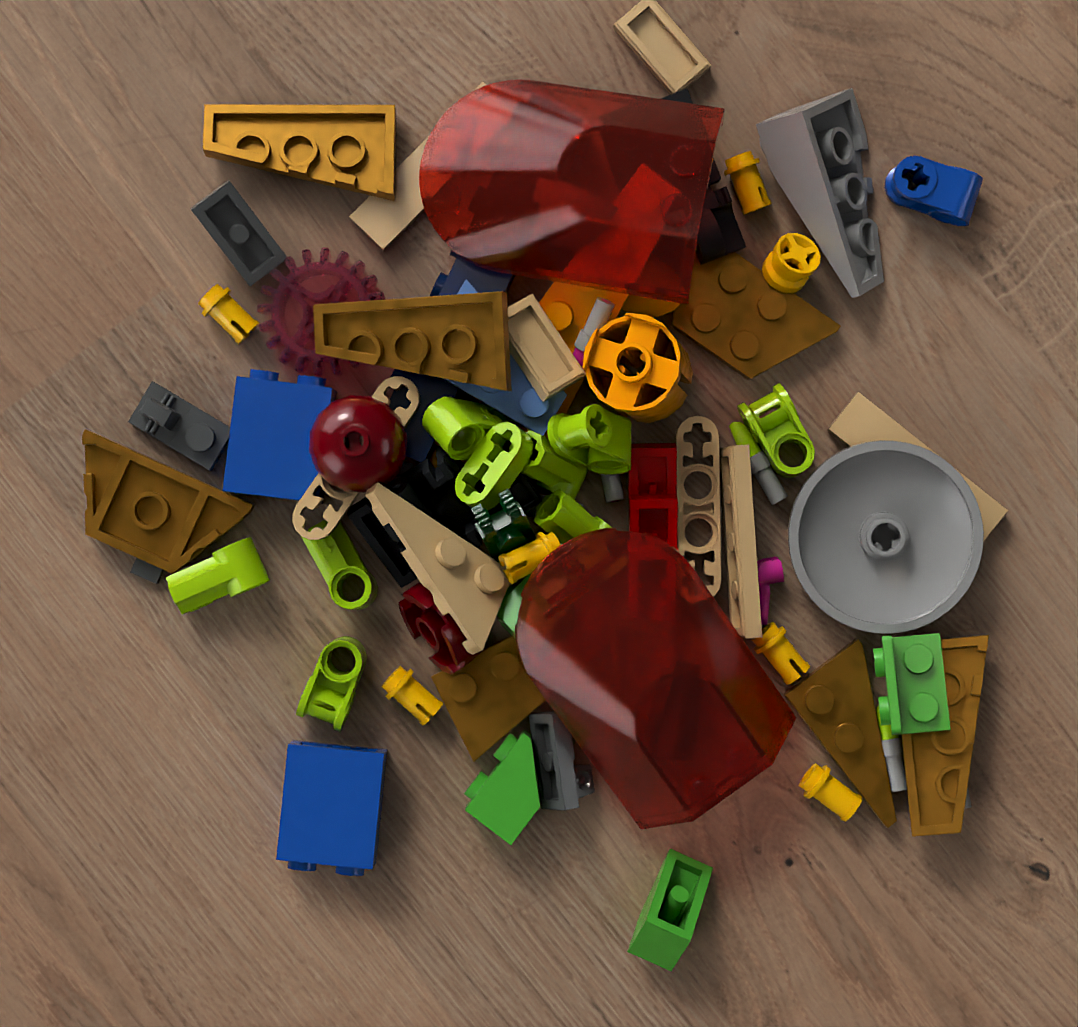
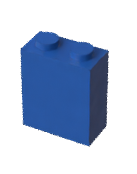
M250 369L249 378L236 377L222 491L296 501L302 498L318 475V471L315 469L309 453L310 431L318 414L336 400L337 391L331 387H325L326 378L298 375L297 383L278 381L279 373ZM321 486L316 491L315 496L324 498L325 491Z
M298 740L291 741L287 748L276 860L288 861V868L298 871H315L317 864L336 866L335 873L348 876H363L364 869L373 870L377 860L388 749Z

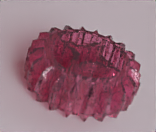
M326 247L321 249L320 262H314V257L309 249L303 250L302 258L305 265L300 267L289 256L284 260L286 266L291 270L286 277L277 269H273L270 273L273 279L280 283L278 288L274 289L263 285L261 288V293L272 298L273 303H262L257 306V311L260 314L272 315L271 320L259 324V330L262 333L276 331L277 334L266 342V346L270 350H276L285 345L286 347L279 356V361L285 365L297 355L295 371L303 374L307 370L310 361L314 362L313 372L316 377H323L325 363H330L331 369L336 376L343 373L340 362L341 358L316 354L315 350L304 348L309 340L313 341L315 339L314 323L311 319L314 317L313 308L304 300L305 298L311 300L315 305L317 303L328 304L329 302L344 303L348 299L346 295L354 287L360 301L386 300L383 292L368 293L378 283L375 275H369L362 280L359 279L366 268V265L361 260L354 263L349 270L346 269L350 256L345 251H341L335 264L331 263V251ZM320 275L341 278L336 285L332 284L321 293H312L299 285L309 278ZM289 296L301 304L303 309V318L297 326L299 330L292 338L285 323V307ZM347 360L354 369L360 366V362Z

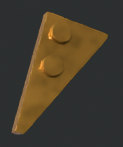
M855 639L785 692L784 695L883 825L889 828L897 822L864 649L859 639Z

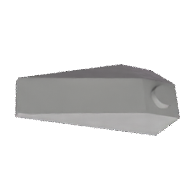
M853 88L781 112L756 124L760 136V146L766 155L770 171L852 298L861 296L883 283L878 227L872 219L868 218L867 195L873 194L872 178L863 177L861 151L868 150L867 135Z

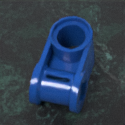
M910 156L903 159L888 173L885 178L884 188L887 197L898 206L927 214L943 223L969 226L983 178L967 169L947 166L922 156ZM908 172L913 174L912 182L918 185L912 191L907 188L908 180L902 178Z

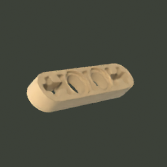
M393 376L385 379L378 386L372 397L389 406L390 400L385 396L386 392L390 388L398 391L402 386L407 387L409 390L406 397L411 402L410 406L407 409L399 406L394 411L400 417L405 429L419 408L420 394L411 380L402 376ZM318 473L292 513V523L295 530L302 537L309 540H321L328 537L337 528L360 492L339 493ZM321 486L330 497L343 501V504L338 511L332 504H329L322 516L328 522L324 529L314 527L310 532L305 528L308 520L303 516V512L306 508L316 510L322 503L324 498L315 496L316 491Z
M693 416L680 424L675 435L677 446L678 588L683 596L689 600L703 602L714 597L721 585L719 434L717 427L711 420L702 416ZM695 424L701 425L702 433L710 435V442H705L701 446V459L711 456V467L699 463L687 467L683 466V456L690 459L693 458V445L690 442H684L683 436L690 433ZM692 472H703L710 479L711 490L702 499L691 498L685 492L684 481ZM694 519L706 521L712 530L710 541L701 547L691 545L685 538V527ZM685 551L694 554L713 551V562L703 560V573L712 576V585L704 586L703 594H695L694 586L686 585V576L694 575L695 560L685 562Z

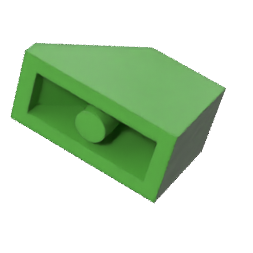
M669 849L639 915L627 952L672 971L691 942L713 867L673 849Z

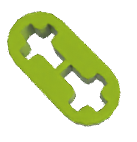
M500 422L494 425L486 433L460 470L455 480L457 497L470 507L481 503L482 507L487 510L494 508L500 500L498 494L511 487L532 455L533 442L527 432L510 422ZM507 440L514 445L509 453L502 448ZM479 480L486 485L481 493L474 488Z

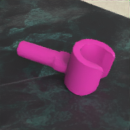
M776 556L757 561L762 625L768 624L771 594L769 584L784 582L782 563Z

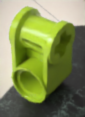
M778 383L772 386L773 392L749 405L742 402L737 405V409L756 443L766 454L773 471L781 477L793 478L801 475L811 466L814 460L815 449L799 420V415L784 387ZM774 408L777 409L776 411H774V412H772V413L766 415V416L763 417V418H760V417H759V416H761L762 414H764V413H766V412H768V411H770V410H772V409H774ZM794 443L802 449L804 456L800 466L788 467L781 462L778 453L782 444Z
M451 396L442 397L434 401L427 408L422 418L424 429L450 458L466 461L494 425L500 422H510L518 426L517 422L483 402L461 400Z
M592 404L585 407L581 413L574 415L559 413L552 416L548 421V440L555 453L559 456L584 465L590 471L598 474L617 475L628 472L631 469L632 423L627 417L616 415L598 404Z
M343 636L336 638L324 647L313 675L309 678L296 711L297 716L303 718L308 714L333 724L335 731H342L356 696L355 691L366 665L367 654L360 641L354 637ZM345 647L352 651L356 660L353 670L344 672L335 668L331 660L332 652L335 648Z

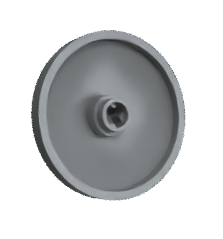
M871 441L853 445L834 454L818 466L805 481L795 499L789 519V555L795 574L803 589L812 601L830 617L854 629L871 633L892 634L906 632L928 625L943 616L967 592L978 571L983 551L984 531L982 517L976 498L967 482L942 457L925 448L906 442Z

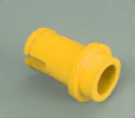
M751 150L725 160L727 170L724 171V175H730L743 209V215L772 204L756 165L760 163V159H754Z
M216 284L198 302L204 309L201 314L204 317L210 315L239 345L260 323L254 320L229 295L231 290L228 287L223 289L219 284Z
M539 532L536 534V540L506 554L503 553L498 556L502 567H507L503 572L508 581L513 584L517 580L548 565L552 569L557 567L558 561L564 559V552L553 532L546 535L543 532Z
M771 622L762 628V638L751 639L756 645L754 651L757 654L763 653L783 678L784 683L789 685L801 677L800 671L806 673L810 665L808 662H805L784 634L787 630L783 626L778 628L774 622Z
M400 665L381 687L387 692L385 697L388 700L393 697L424 726L430 720L429 717L431 715L434 716L441 708L443 702L438 700L412 676L414 671L411 668L406 671Z
M816 763L813 764L799 783V787L804 790V797L807 799L814 797L838 815L842 821L846 822L860 806L862 796L856 794L830 774L831 769L827 765L820 767Z

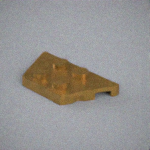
M686 228L679 270L686 286L685 300L673 311L671 327L746 379L750 380L821 340L828 338L841 327V325L795 293L786 294L772 288L764 279L763 273L759 268L735 252L700 265Z
M85 429L83 432L82 445H85L86 474H83L84 493L87 496L85 534L169 573L179 572L248 516L255 507V505L90 430Z

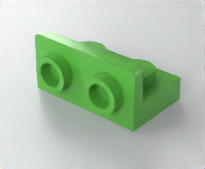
M940 633L901 637L882 636V648H873L876 677H885L887 696L878 697L881 726L891 725V735L951 730Z

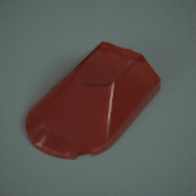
M520 79L495 82L462 97L443 114L433 128L424 147L420 163L419 186L422 203L429 221L446 245L463 259L482 268L668 302L689 304L698 236L715 148L721 126L724 122L725 108Z
M605 528L590 531L568 540L547 555L536 567L521 593L523 599L518 612L517 624H515V640L519 657L535 686L640 829L693 822L773 765L797 717L696 571L673 546L647 532L643 534L633 531H617L616 528Z

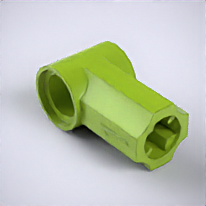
M528 430L527 434L533 442V452L528 463L520 473L533 480H537L536 485L552 493L560 489L575 500L589 471L588 467L566 457L559 456L551 447L548 438ZM512 443L510 445L508 453L512 450L514 446Z
M560 489L550 495H546L536 507L537 512L533 521L547 533L553 532L559 542L568 549L571 557L599 579L629 543L625 537L597 515L593 517L584 507Z
M323 520L309 528L308 531L311 532L314 527L324 529L328 522ZM342 522L339 523L333 533L324 539L309 540L302 537L329 587L331 599L336 605L345 609L361 610L374 602L378 591L376 579L367 570ZM358 575L364 581L365 592L359 600L350 602L344 597L342 586L349 576Z
M251 537L225 546L213 552V557L166 577L172 599L181 614L193 612L227 595H230V597L237 596L270 581Z

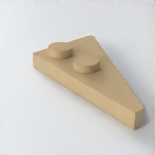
M375 483L365 494V497L369 499L372 505V511L382 526L388 523L391 525L406 549L401 554L421 584L431 592L434 603L441 614L450 613L467 638L462 643L466 651L472 655L482 651L510 583L503 572L507 568L505 566L502 567L499 562L380 483Z

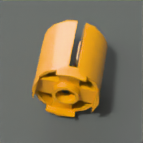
M626 313L623 317L610 320L601 329L597 328L594 330L585 346L582 367L586 373L589 387L601 402L621 416L628 417L629 415L637 422L645 423L667 418L682 406L688 395L681 389L678 382L692 384L693 370L688 353L663 323L645 314ZM623 363L635 368L645 365V368L640 374L637 372L636 376H631V372L619 364Z

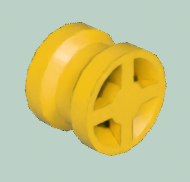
M787 233L781 236L773 251L769 253L762 264L764 279L772 288L782 293H795L801 290L809 276L814 273L820 264L821 255L819 249L805 235Z

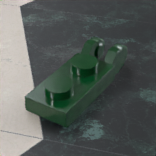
M509 489L498 494L502 510L490 515L487 509L482 507L481 503L471 508L477 520L475 526L491 558L499 562V555L506 554L536 540V536L518 501L515 502Z

